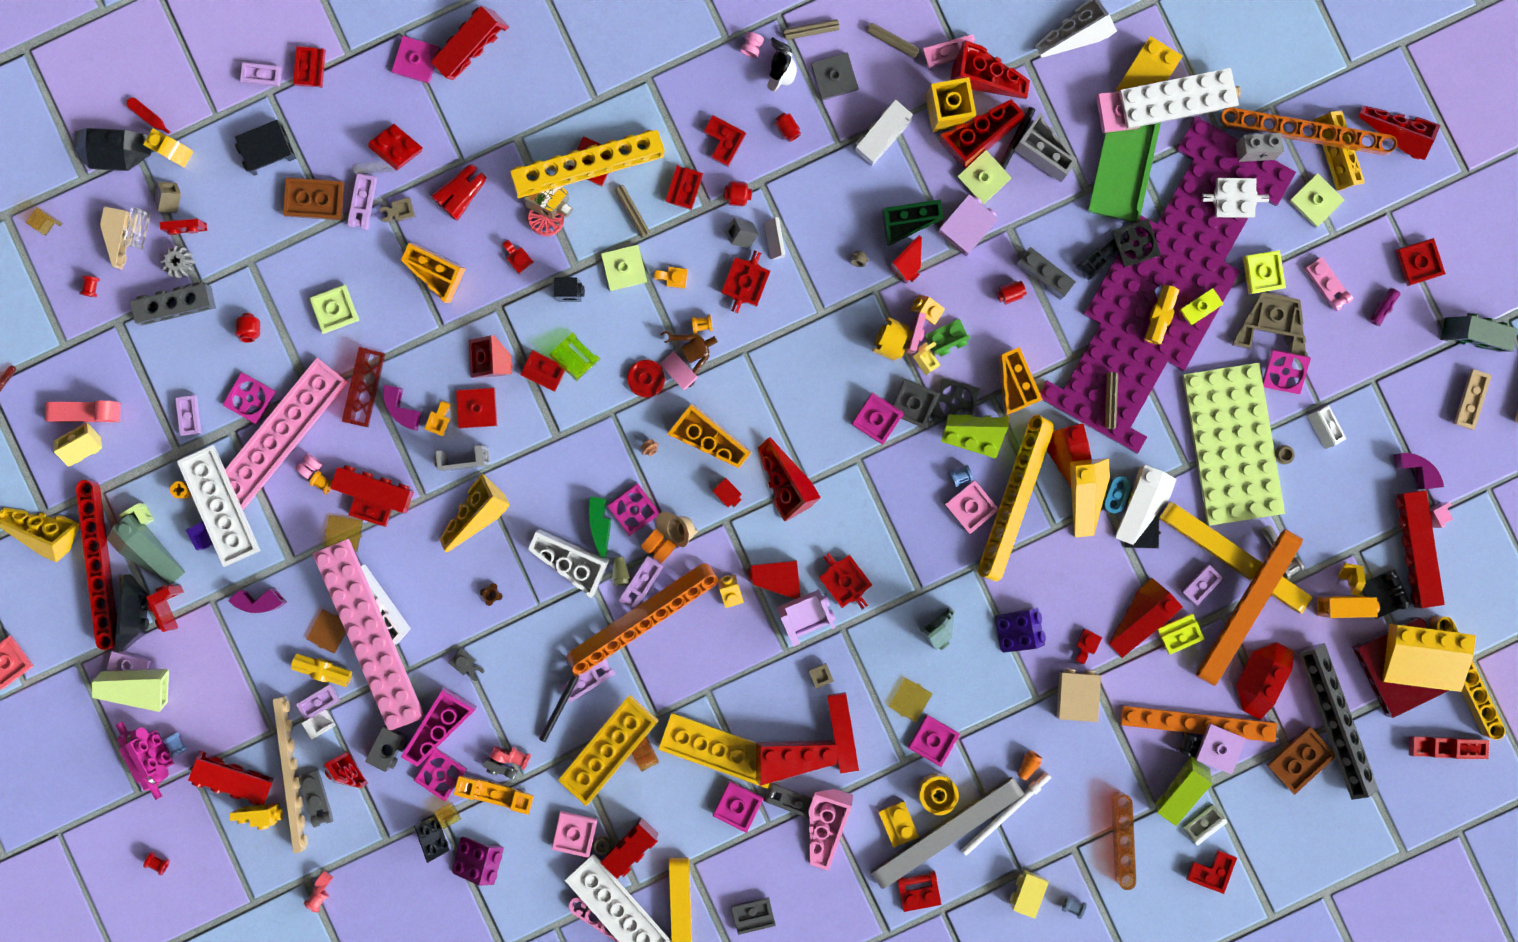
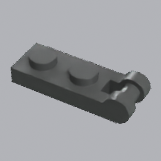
M319 769L298 776L312 826L315 828L320 826L321 823L326 822L328 824L333 822V815ZM322 809L323 815L319 816L317 811Z
M769 783V791L764 796V802L809 818V807L813 798L778 784ZM776 792L781 793L780 800L774 798Z

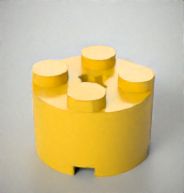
M887 317L885 321L888 323L886 326H881L874 341V345L877 347L872 348V352L895 361L898 358H902L905 352L903 346L906 341L910 340L913 331L910 330V326Z
M929 774L920 781L918 787V797L922 806L932 814H948L958 802V789L951 778L945 774ZM937 790H940V792H943V793H940V797H939V798H937L936 795H934V794H936V791H937Z

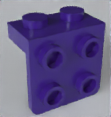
M1038 607L995 616L1000 650L1003 653L1031 650L1045 646L1046 635L1042 630V615Z

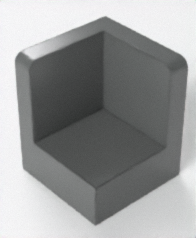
M734 218L725 231L732 245L750 248L759 235L752 222Z

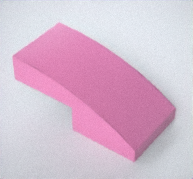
M674 351L660 363L683 390L687 389L698 378Z

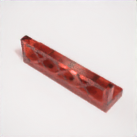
M363 347L358 348L341 422L369 428L385 353ZM370 354L380 356L378 364L374 367H371L368 362ZM371 372L375 377L374 383L367 386L364 378L365 375ZM367 391L370 395V400L363 405L360 395ZM362 409L366 414L364 423L355 421L356 413Z

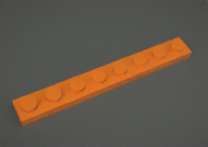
M1122 705L1120 725L1203 735L1210 723L1248 740L1275 742L1277 723L1124 705Z

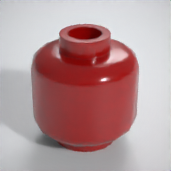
M730 181L728 185H725L724 200L727 201L728 205L743 207L747 204V200H751L752 189H748L746 182Z
M243 313L242 316L235 319V336L241 342H254L260 336V320L251 313Z

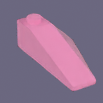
M837 789L814 793L809 807L810 865L829 871L852 807V794Z

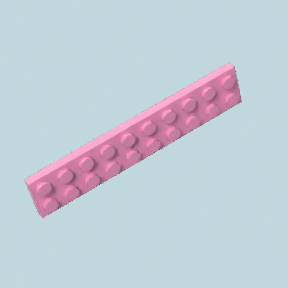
M316 358L225 469L243 510L348 383L321 359Z
M344 540L312 553L387 729L391 731L423 719L425 715L350 540Z

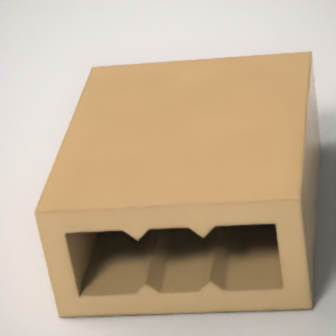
M1065 668L1064 672L1059 671L1056 718L1060 720L1098 722L1101 675L1095 674V670H1084V673H1078L1076 669Z

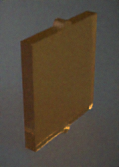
M322 609L307 640L315 643L319 648H324L335 654L346 634L339 615H333Z

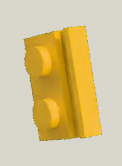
M904 800L878 811L893 848L919 838Z

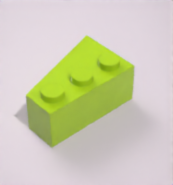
M948 415L942 430L941 442L996 459L1009 426V416L991 417V415H985V417H973V415Z
M1190 756L1166 792L1157 799V813L1177 826L1213 784L1210 768Z

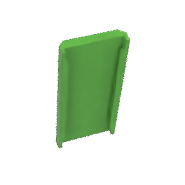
M1161 122L1140 126L1138 129L1104 134L1088 212L1128 222L1140 221Z

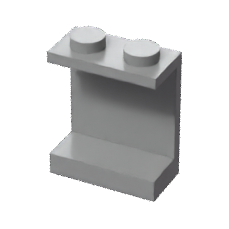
M483 445L474 446L476 462L448 465L447 452L438 450L433 457L434 466L440 471L491 466L489 448Z

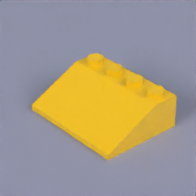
M1389 624L1383 682L1462 692L1474 656L1476 635Z

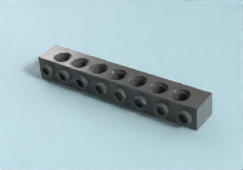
M1325 643L1308 646L1298 652V656L1351 800L1368 798L1378 790V786Z

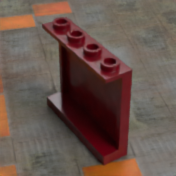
M1412 617L1411 621L1403 624L1404 626L1428 629L1427 623L1419 617ZM1388 632L1364 644L1358 643L1352 646L1387 717L1394 718L1450 691L1383 682Z

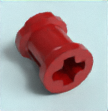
M82 275L83 285L79 295L97 298L96 288L100 278Z
M151 852L147 856L143 867L150 868L162 876L168 868L170 860L162 859L156 856V853Z

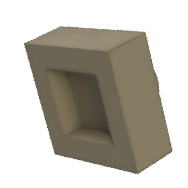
M826 663L808 670L816 689L834 681Z

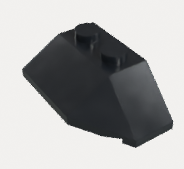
M85 128L75 131L74 151L89 169L129 171L151 155V149L143 145L148 137L146 134L127 130Z
M131 574L120 575L114 652L126 651L146 633L149 627V619L147 618V610H149L147 596L149 594Z

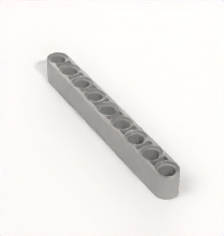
M1014 777L1007 778L876 866L870 873L881 889L888 887L1019 799L1024 792Z

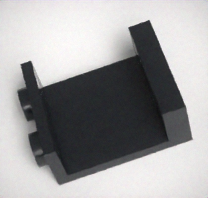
M274 120L235 136L237 142L235 143L236 150L239 154H242L244 159L242 165L246 172L249 171L254 176L258 175L257 169L284 158L288 161L297 159L284 126L279 120Z

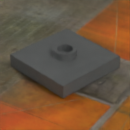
M848 52L811 63L822 101L859 90Z
M904 379L894 406L904 412L901 419L926 429L940 393Z

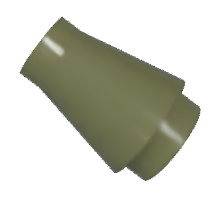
M625 557L613 558L611 577L613 585H628L630 576L625 563Z

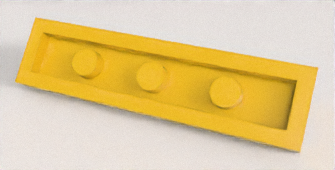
M1342 111L1329 112L1314 119L1318 123L1347 127ZM1329 131L1322 132V136L1325 139L1332 138V134ZM1343 134L1342 140L1350 143L1351 137L1348 134ZM1322 145L1337 191L1365 183L1354 150Z

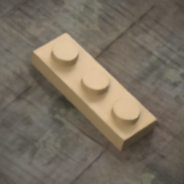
M1475 369L1470 370L1454 425L1475 430L1492 375Z

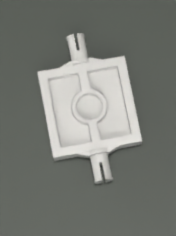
M1217 178L1214 194H1202V197H1206L1202 198V202H1213L1215 217L1254 218L1257 202H1269V199H1261L1269 198V194L1257 195L1256 178Z

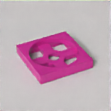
M1272 349L1263 377V386L1265 388L1301 394L1311 357ZM1285 357L1284 363L1280 366L1272 365L1279 358ZM1294 358L1301 362V370L1293 369L1292 363ZM1284 368L1289 369V373L1287 375L1282 374V370ZM1270 372L1280 376L1278 384L1272 383ZM1288 378H1299L1294 386H1286Z
M241 372L223 406L258 424L276 391ZM245 382L254 383L250 391L247 392L240 389L241 384ZM261 388L265 393V402L258 399L257 394ZM235 395L242 398L243 401L239 409L233 403ZM248 395L253 396L252 402L246 400ZM250 406L260 408L257 413L246 414Z
M638 483L607 505L629 537L660 514ZM630 493H638L644 498L636 503L632 502L628 495ZM622 500L626 505V511L618 515V504ZM649 504L650 515L649 518L645 519L641 514V509ZM632 506L637 507V512L634 514L630 512ZM630 517H635L639 525L629 526L624 521Z
M436 748L413 781L445 802L456 787L458 777L463 776L467 768ZM443 758L445 761L441 767L437 768L430 763L431 760ZM451 765L456 767L457 778L455 780L447 772ZM425 770L432 774L433 779L429 785L425 780ZM438 771H442L444 773L443 778L437 777ZM442 782L450 786L445 791L435 790L438 784Z

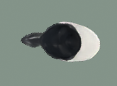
M772 37L771 45L776 49V52L771 61L770 79L767 87L770 91L775 92L780 85L787 86L794 81L797 66L792 58L790 46Z

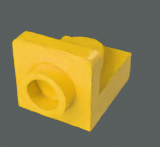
M1349 563L1343 564L1338 573V578L1348 580L1351 595L1359 596L1366 584L1364 567Z

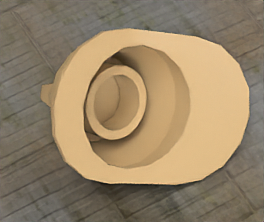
M666 511L661 512L657 516V529L664 535L666 540L670 539L679 547H685L689 540L698 532L691 519L686 516H676Z

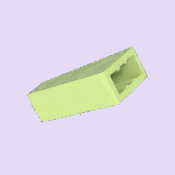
M151 669L100 672L96 678L92 679L90 684L92 698L160 712L168 702L169 670Z

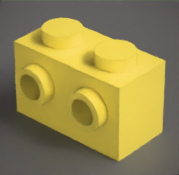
M86 422L53 440L54 453L69 467L102 449L101 437Z
M1026 870L1023 871V874H1019L1016 882L1018 886L1016 893H1012L1009 902L1013 911L1035 919L1047 889L1048 880Z

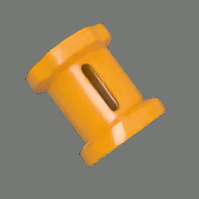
M708 314L707 317H692L694 334L697 331H713L711 314Z
M318 470L312 476L309 485L317 487L323 491V494L327 495L331 490L330 487L333 479L329 480L321 475V472Z
M177 481L170 486V493L174 498L186 499L192 496L190 490L188 491L189 488L186 482ZM184 488V492H180L179 489Z

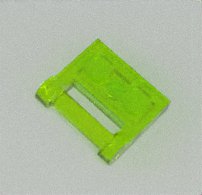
M574 332L563 340L549 355L575 381L584 376L601 359L577 339V335ZM569 344L575 346L589 361L585 362Z

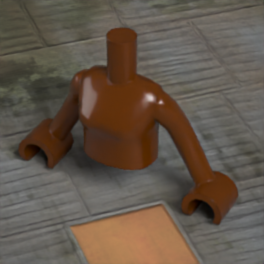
M669 331L661 333V335L665 333L669 335V339L664 343L671 340H691L682 345L681 348L690 364L700 359L692 370L695 374L699 372L710 357L708 347L718 343L715 336L704 340L698 334L673 335Z

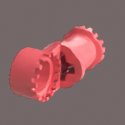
M494 746L490 754V758L498 762H512L521 766L523 770H525L527 762H529L528 760L531 757L530 753H522L516 747H513L511 752Z
M326 871L319 876L314 884L315 887L313 888L312 895L303 903L312 912H319L320 905L324 899L329 897L325 889L328 883H330L329 881L333 879V876Z

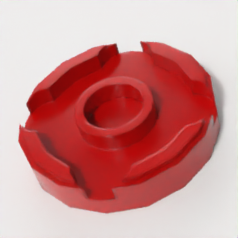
M648 359L640 360L634 363L628 371V385L637 396L644 398L653 397L663 389L665 373L655 361Z

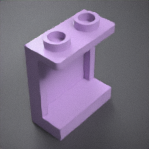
M969 194L939 229L938 233L967 257L997 222V214L991 208L986 209L977 196L974 195L972 197Z
M819 589L776 607L793 647L800 644L799 636L830 624L832 629L835 628L833 623L836 620L832 609L828 611L827 607L830 606L827 596H822Z

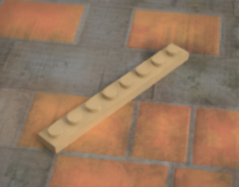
M286 696L273 699L294 854L301 853L306 849L308 838L307 835H304L305 817L301 813L303 800L299 796L298 791L300 788V780L296 776L298 763L297 759L294 758L295 742L291 738L293 726L288 716L290 704L288 700L286 701Z

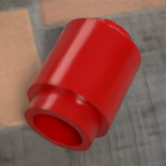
M784 112L776 118L775 126L785 140L787 139L788 142H792L801 135L800 127L790 113L786 114Z
M1013 281L1003 285L996 292L999 302H1003L1005 305L1020 300L1023 296L1027 295L1022 281Z

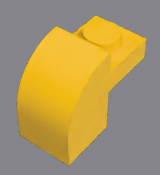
M152 128L143 144L184 168L194 152Z

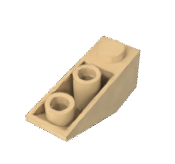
M104 207L100 227L112 267L122 270L127 260L126 249L130 244L129 234L130 229L134 225V214L125 210Z

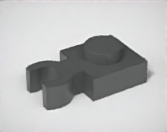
M463 648L449 662L463 676L469 672L470 678L474 681L479 679L475 676L476 670L482 674L485 672L483 667L474 665L477 660Z
M490 757L486 759L483 765L488 773L492 775L503 774L513 780L518 773V770Z

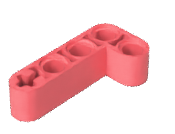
M101 400L95 402H45V421L120 422L121 403Z

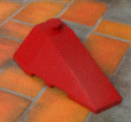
M966 40L963 42L952 66L950 79L956 80L969 77L972 90L1022 99L1028 98L1030 84L1029 79L1014 68H1008L1001 62L1000 58L990 55L985 47Z
M1084 423L1053 431L1047 447L1048 455L1053 459L1070 488V462L1092 460Z
M771 437L767 438L758 447L764 470L768 471L769 487L773 488L775 494L774 504L784 522L811 508L821 498L810 479Z
M1150 578L1137 590L1135 598L1113 634L1109 645L1123 658L1170 620L1183 606L1168 590L1156 580Z
M348 751L328 761L323 766L326 777L332 780L333 783L362 788L368 784Z

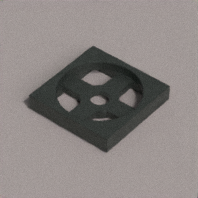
M1149 219L1111 231L1123 268L1161 255ZM1141 227L1145 229L1148 235L1140 238L1137 236L1135 228ZM1127 231L1129 240L1127 243L1120 245L1123 232ZM1133 240L1139 242L1138 247L1132 245ZM1151 243L1152 250L1148 256L1144 257L1142 247ZM1133 251L1136 259L1127 257L1123 252Z
M943 378L939 389L940 396L932 415L947 419L948 415H956L957 410L960 408L968 409L967 415H973L980 388ZM956 386L954 395L942 394L947 387ZM964 389L970 392L972 402L963 400L962 393ZM954 398L959 399V405H953L952 400ZM940 401L949 405L948 415L942 411Z

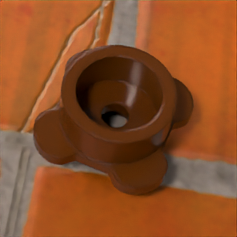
M495 583L480 591V595L483 596L485 604L488 606L503 598Z

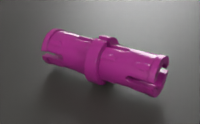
M1390 288L1384 299L1377 304L1378 307L1369 321L1380 327L1387 314L1393 310L1392 307L1401 293L1394 288Z

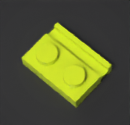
M1193 613L1157 629L1168 655L1205 639Z

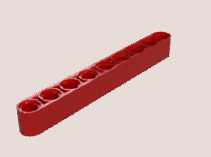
M82 480L76 485V496L96 646L99 649L108 650L115 648L117 613L101 488L96 481ZM88 484L91 487L89 493L86 492V486ZM90 503L93 505L92 512H89L88 506ZM92 522L96 525L94 531L90 528ZM95 541L98 543L97 550H94L93 543ZM97 560H99L100 562L99 569H97L95 566ZM99 579L103 582L102 588L98 586ZM102 598L105 600L104 607H102L100 604V600ZM104 617L108 620L107 626L103 625ZM106 636L110 638L109 645L105 643Z

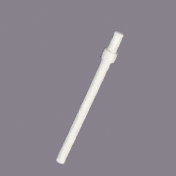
M1046 772L1036 782L1033 781L1028 785L1029 788L1019 799L1009 805L961 851L967 856L1034 793L1040 792L1042 790L1041 787L1051 779V776Z

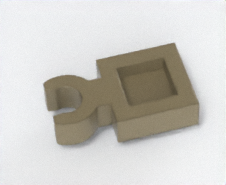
M410 197L391 202L392 208L390 209L388 207L379 209L381 213L388 212V216L382 218V221L385 223L390 222L394 217L397 222L416 217Z

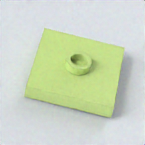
M987 150L958 175L959 179L982 201L983 205L1012 179Z
M1317 173L1289 202L1317 228L1345 199Z
M639 245L601 254L610 291L647 283Z
M345 284L309 297L322 334L359 321L347 285Z

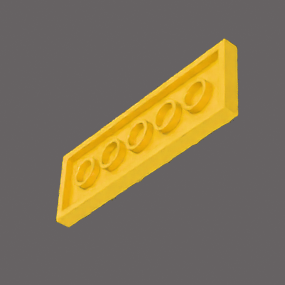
M629 695L558 781L587 806L659 720Z
M671 713L658 750L759 785L756 782V742ZM769 784L762 785L761 787L768 789Z

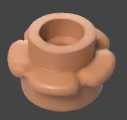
M653 439L646 441L640 447L643 451L642 454L654 455L658 451V443H655Z

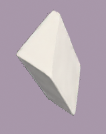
M775 217L764 224L771 260L785 257L780 221L778 217Z
M1329 405L1308 415L1325 449L1333 447L1346 439Z
M1213 804L1184 826L1183 829L1198 846L1224 826L1227 820Z

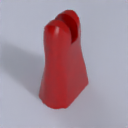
M473 164L464 167L457 175L430 195L456 221L460 219L487 179L483 173H480L472 182L469 180L477 171V167Z

